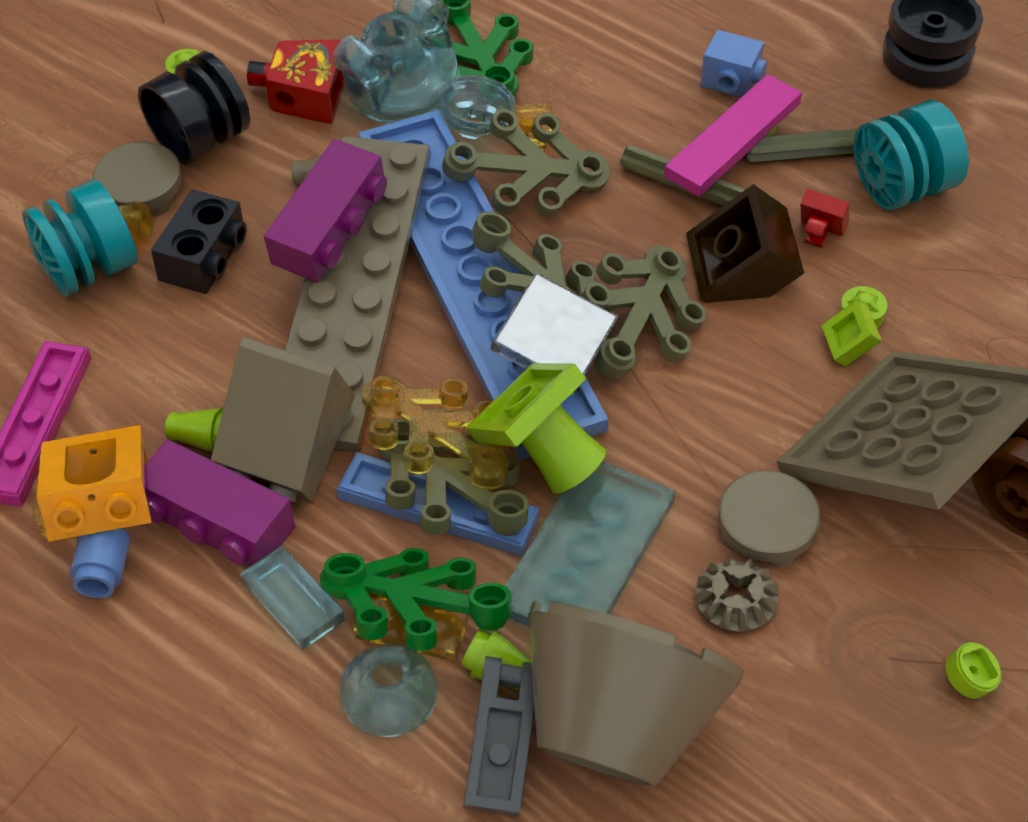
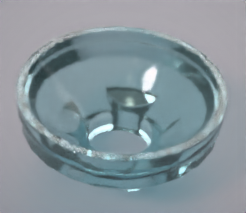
M478 75L459 76L446 82L439 92L438 107L441 117L451 128L468 139L492 135L490 123L493 114L499 109H508L512 112L515 109V99L511 91L502 83L488 77ZM467 118H477V119H480V120L483 121V122L470 121V120H466V119H467ZM498 121V123H499L501 126H503V127H507V126H508V123H507V122H505V121Z
M391 643L370 647L356 655L343 673L340 689L342 707L353 725L363 732L382 737L400 736L422 725L431 715L436 705L438 693L436 677L425 657L407 646ZM382 665L397 666L403 673L401 680L389 687L375 684L371 676L375 669Z

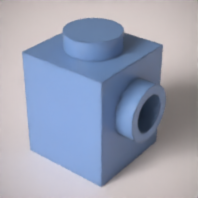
M717 30L703 55L701 87L737 97L744 96L755 84L765 77L768 61L762 59L764 42Z

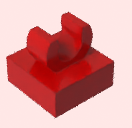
M807 189L800 204L801 223L807 224L805 228V233H807L805 242L822 248L828 232L843 236L849 222V202Z

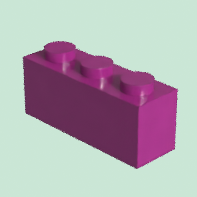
M334 138L265 233L264 240L270 263L319 283L327 269H332L337 264L342 248L350 236L356 235L363 225L365 214L372 204L379 202L385 193L387 179L384 177L381 156Z
M169 439L163 443L144 465L145 493L151 521L155 523L163 521L179 529L188 540L197 544L204 542L220 550L229 561L235 564L243 565L246 563L262 571L295 529L290 499Z

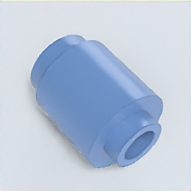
M123 528L78 536L70 576L73 579V588L81 595L90 598H106L111 596L114 588L120 585L130 544V536Z

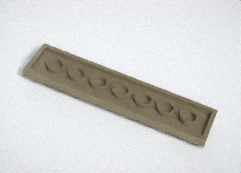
M343 136V142L381 156L384 177L387 179V187L382 199L377 203L374 202L365 214L364 222L356 235H351L343 246L337 264L332 269H327L319 283L304 279L285 351L333 366L340 373L355 394V398L334 450L360 453L427 172L430 150L429 145Z

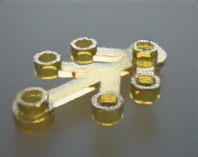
M379 376L368 381L363 386L362 402L367 406L368 413L375 417V420L369 425V443L372 447L379 450L394 448L398 444L399 425L394 421V418L401 416L409 422V443L404 447L403 466L407 471L414 474H423L432 469L434 449L428 444L430 436L469 462L468 478L473 485L482 489H496L507 482L509 459L501 447L493 444L479 446L452 428H466L493 401H480L474 406V410L423 409L417 405H442L449 409L462 408L467 404L468 385L466 382L450 378L442 381L439 388L407 387L402 381L392 376Z

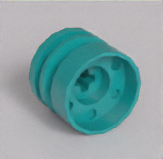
M929 100L901 110L897 115L890 114L862 124L855 133L853 150L860 180L877 205L888 211L920 201L925 195H935L960 186L967 177L969 166L968 147L962 128L954 114L943 103Z
M95 178L65 193L69 211L67 214L52 198L44 201V214L35 206L22 212L23 223L28 234V242L39 266L65 297L79 291L77 279L85 287L95 283L92 262H95L98 268L108 277L138 262L133 238L118 206L106 188Z

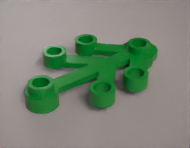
M439 0L441 17L447 24L456 27L465 45L445 40L438 34H426L419 40L421 57L426 60H437L442 56H447L477 65L480 71L458 66L451 59H440L433 64L434 81L441 86H449L456 81L476 86L481 96L492 101L499 102L513 97L518 91V78L515 73L521 65H527L533 60V44L524 38L515 39L509 44V54L502 64L495 63L494 58L506 40H512L518 36V18L512 14H501L496 17L495 27L485 42H483L469 17L471 15V0Z
M409 548L402 551L399 555L366 564L359 555L341 553L328 558L324 563V569L320 573V586L322 590L338 599H346L354 611L357 635L360 638L378 640L388 633L387 611L382 607L375 606L369 594L386 597L405 626V642L407 647L415 651L430 650L438 642L436 622L426 617L417 604L468 614L475 621L477 627L488 631L502 628L512 613L511 592L506 586L498 583H483L472 588L477 581L476 564L468 558H454L445 565L429 569L428 553L419 548ZM399 573L401 576L395 579L387 578V576ZM447 584L448 587L454 590L472 589L468 595L434 587Z

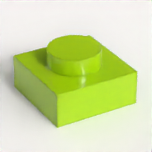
M858 299L821 325L834 361L845 367L882 342L869 307Z

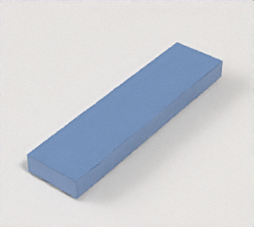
M356 452L337 488L338 499L420 525L421 508L426 504V473L410 468L409 479L415 483V503L408 509L396 510L389 507L385 502V485L391 479V462ZM446 486V504L451 508V527L446 533L522 557L539 519L538 507L529 505L527 524L519 533L512 536H503L493 530L488 522L487 513Z

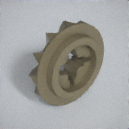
M729 555L724 562L718 564L710 562L702 576H698L695 597L701 613L714 625L729 631H749L764 625L773 616L778 603V584H774L769 568L760 569L755 566L751 557L742 562L734 561ZM729 584L736 588H740L743 585L748 586L746 598L743 599L738 594L726 597Z

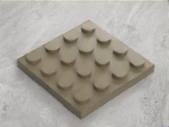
M892 351L777 460V464L782 473L791 475L800 481L939 510L1028 418V369Z

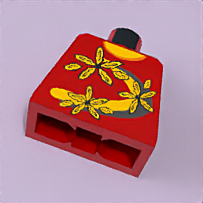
M283 40L277 43L271 63L249 62L247 83L249 86L266 87L269 108L274 112L332 124L348 74L345 40Z

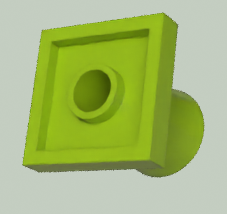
M532 363L465 428L477 443L517 447L522 443L538 466L551 492L555 494L568 491L583 482L599 467L606 455V449L585 432L561 406V403L587 379L575 363Z

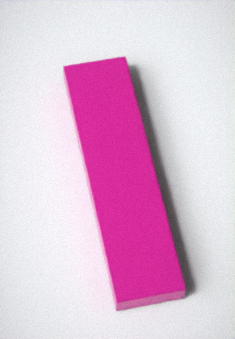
M767 74L665 166L664 177L700 197L801 103L802 92Z
M44 341L0 431V503L23 507L39 472L42 442L54 440L91 361L89 348Z

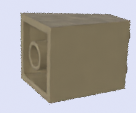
M242 337L211 461L260 485L269 487L268 489L290 499L291 504H295L297 497L313 502L355 394L335 367Z

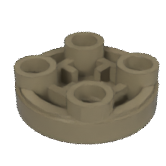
M133 142L112 149L98 161L93 172V179L95 178L101 182L113 198L120 212L124 213L147 212L153 216L164 214L169 210L170 200L178 193L182 184L181 168L176 155L170 149L152 142Z
M771 470L750 472L732 481L721 496L718 511L720 540L726 547L735 549L748 558L751 557L753 560L769 562L772 566L778 568L788 567L794 563L797 556L804 553L812 545L816 538L820 522L818 501L813 492L803 482L791 475Z

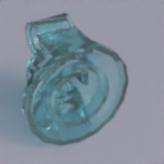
M395 0L393 11L371 20L364 28L361 38L350 35L342 39L337 45L333 55V64L342 72L351 103L362 115L379 122L394 123L436 111L444 106L456 91L460 71L447 27L449 10L446 4L439 0Z

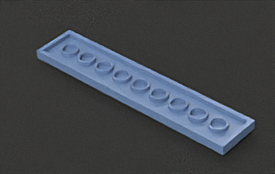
M439 110L359 132L360 138L429 145L430 159L411 234L410 245L489 402L492 403L532 363H536L496 341L512 316L519 298L525 295L526 292L507 289L502 297H491L485 294L479 287V282L485 269L491 266L502 268L506 272L525 275L497 251L485 253L477 249L473 244L471 230L477 216L482 212H494L475 176L465 182H456L444 174L442 161L445 152L456 141ZM457 156L458 159L466 161L464 157ZM586 379L561 403V406L590 436H594L608 431V417ZM522 443L517 447H512L518 460L531 457Z

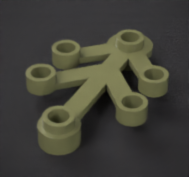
M499 109L493 114L490 131L495 137L504 139L520 155L476 152L471 144L458 142L447 148L442 161L444 174L456 182L470 180L476 170L523 174L512 184L503 183L496 188L492 204L498 212L503 214L514 212L519 202L549 176L564 177L565 179L556 188L545 187L539 192L535 201V208L539 214L545 217L556 216L560 212L562 205L578 191L589 193L602 188L610 177V166L607 160L597 152L589 150L580 151L559 131L560 122L551 113H541L536 117L532 127V134L538 141L548 143L563 159L550 158L517 128L518 118L514 112L508 109ZM498 121H505L510 127H503ZM540 125H547L552 131H546ZM457 156H462V157L466 158L467 160H466V161L460 160V159L457 158ZM585 167L592 169L594 172L588 171ZM507 195L512 198L513 202H506L500 196ZM543 199H551L556 205L550 206Z
M489 211L482 212L477 216L471 230L474 246L485 253L497 251L525 274L506 272L502 268L495 266L486 268L479 282V287L488 296L502 297L507 289L526 292L536 275L578 297L581 296L589 283L594 282L597 275L595 268L587 262L575 261L566 275V281L572 288L578 290V295L566 286L560 255L563 245L558 238L549 234H542L538 237L532 253L537 260L543 263L542 267L508 239L511 225L505 217ZM522 295V296L519 298L516 307L518 306V304L520 303V301H521V299L523 298L524 295ZM592 296L595 300L600 301L597 297ZM615 309L604 310L613 316L615 314ZM614 319V321L612 322L611 326L609 327V329H608V331H607V333H606L605 335H607V334H609V333L611 332V330H612V328H613V326H614V324H615V319Z
M665 246L650 248L645 254L644 259L625 260L616 253L605 254L596 268V273L603 282L614 285L623 278L642 277L646 279L644 286L610 290L601 283L592 282L586 286L580 298L602 310L632 307L617 337L604 341L595 354L594 364L596 369L608 379L620 380L624 378L636 362L634 344L648 317L660 341L659 350L661 355L670 362L682 361L691 349V341L686 334L675 330L660 297L662 290H666L676 310V324L684 331L694 332L698 330L706 319L704 307L700 303L690 300L682 283L687 273V267L683 258L675 250ZM592 296L597 297L600 301L595 300Z
M394 419L383 426L382 431L377 437V450L381 456L391 460V479L385 485V502L389 507L396 510H405L412 507L415 503V483L409 479L410 462L425 471L426 504L421 508L420 522L423 531L431 535H441L450 529L451 508L446 504V486L487 513L489 524L500 535H515L527 524L529 501L525 495L515 490H500L493 494L470 478L490 477L491 482L498 487H512L518 483L520 475V463L516 458L507 455L496 458H483L484 443H477L469 432L460 435H423L418 424L408 419ZM455 452L456 458H440L434 453Z

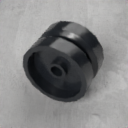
M894 0L888 20L889 29L885 35L883 45L884 63L891 73L903 81L921 87H943L957 83L968 74L972 66L976 51L975 44L983 23L981 7L975 0Z

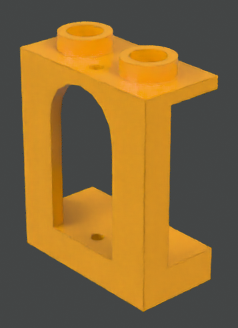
M141 425L42 442L37 500L48 542L151 523V515L145 493L144 465L148 462Z

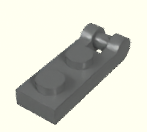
M485 657L463 804L465 809L517 817L520 814L534 713L532 663L523 662L522 667L502 664V658ZM498 686L519 688L518 699L512 700L497 697Z

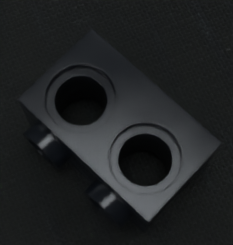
M191 189L151 249L158 281L207 294L214 281L223 276L227 261L235 248L241 247L245 240L247 225L243 222L240 202Z

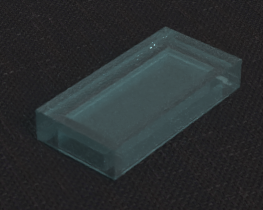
M280 546L241 572L244 585L303 650L345 621L343 610L322 590L321 586L283 546Z

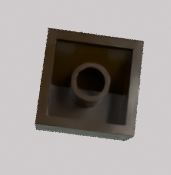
M754 184L686 233L700 299L706 303L768 298L804 274L787 207Z

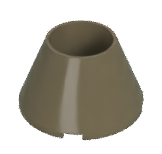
M534 601L531 603L528 620L537 748L558 758L626 781L656 787L741 684L744 671L736 663L707 648H702L701 655L675 643L677 636L580 606L551 601L548 611L541 612L539 610L540 602Z

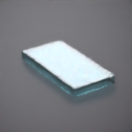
M602 461L588 478L572 489L562 493L505 585L511 592L512 613L509 619L529 627L528 612L531 603L534 601L541 603L539 608L541 612H547L552 601L610 614L673 505L676 491Z

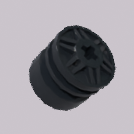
M202 51L190 58L189 61H184L175 67V74L166 71L143 84L138 89L140 109L154 137L160 145L170 149L178 158L179 163L184 165L213 150L214 142L222 144L230 140L232 135L240 134L249 128L251 118L243 91L225 64L212 53Z

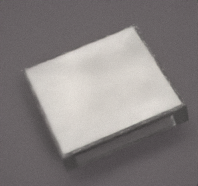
M536 272L493 340L490 350L525 369L532 363H575L583 375L586 376L619 316Z

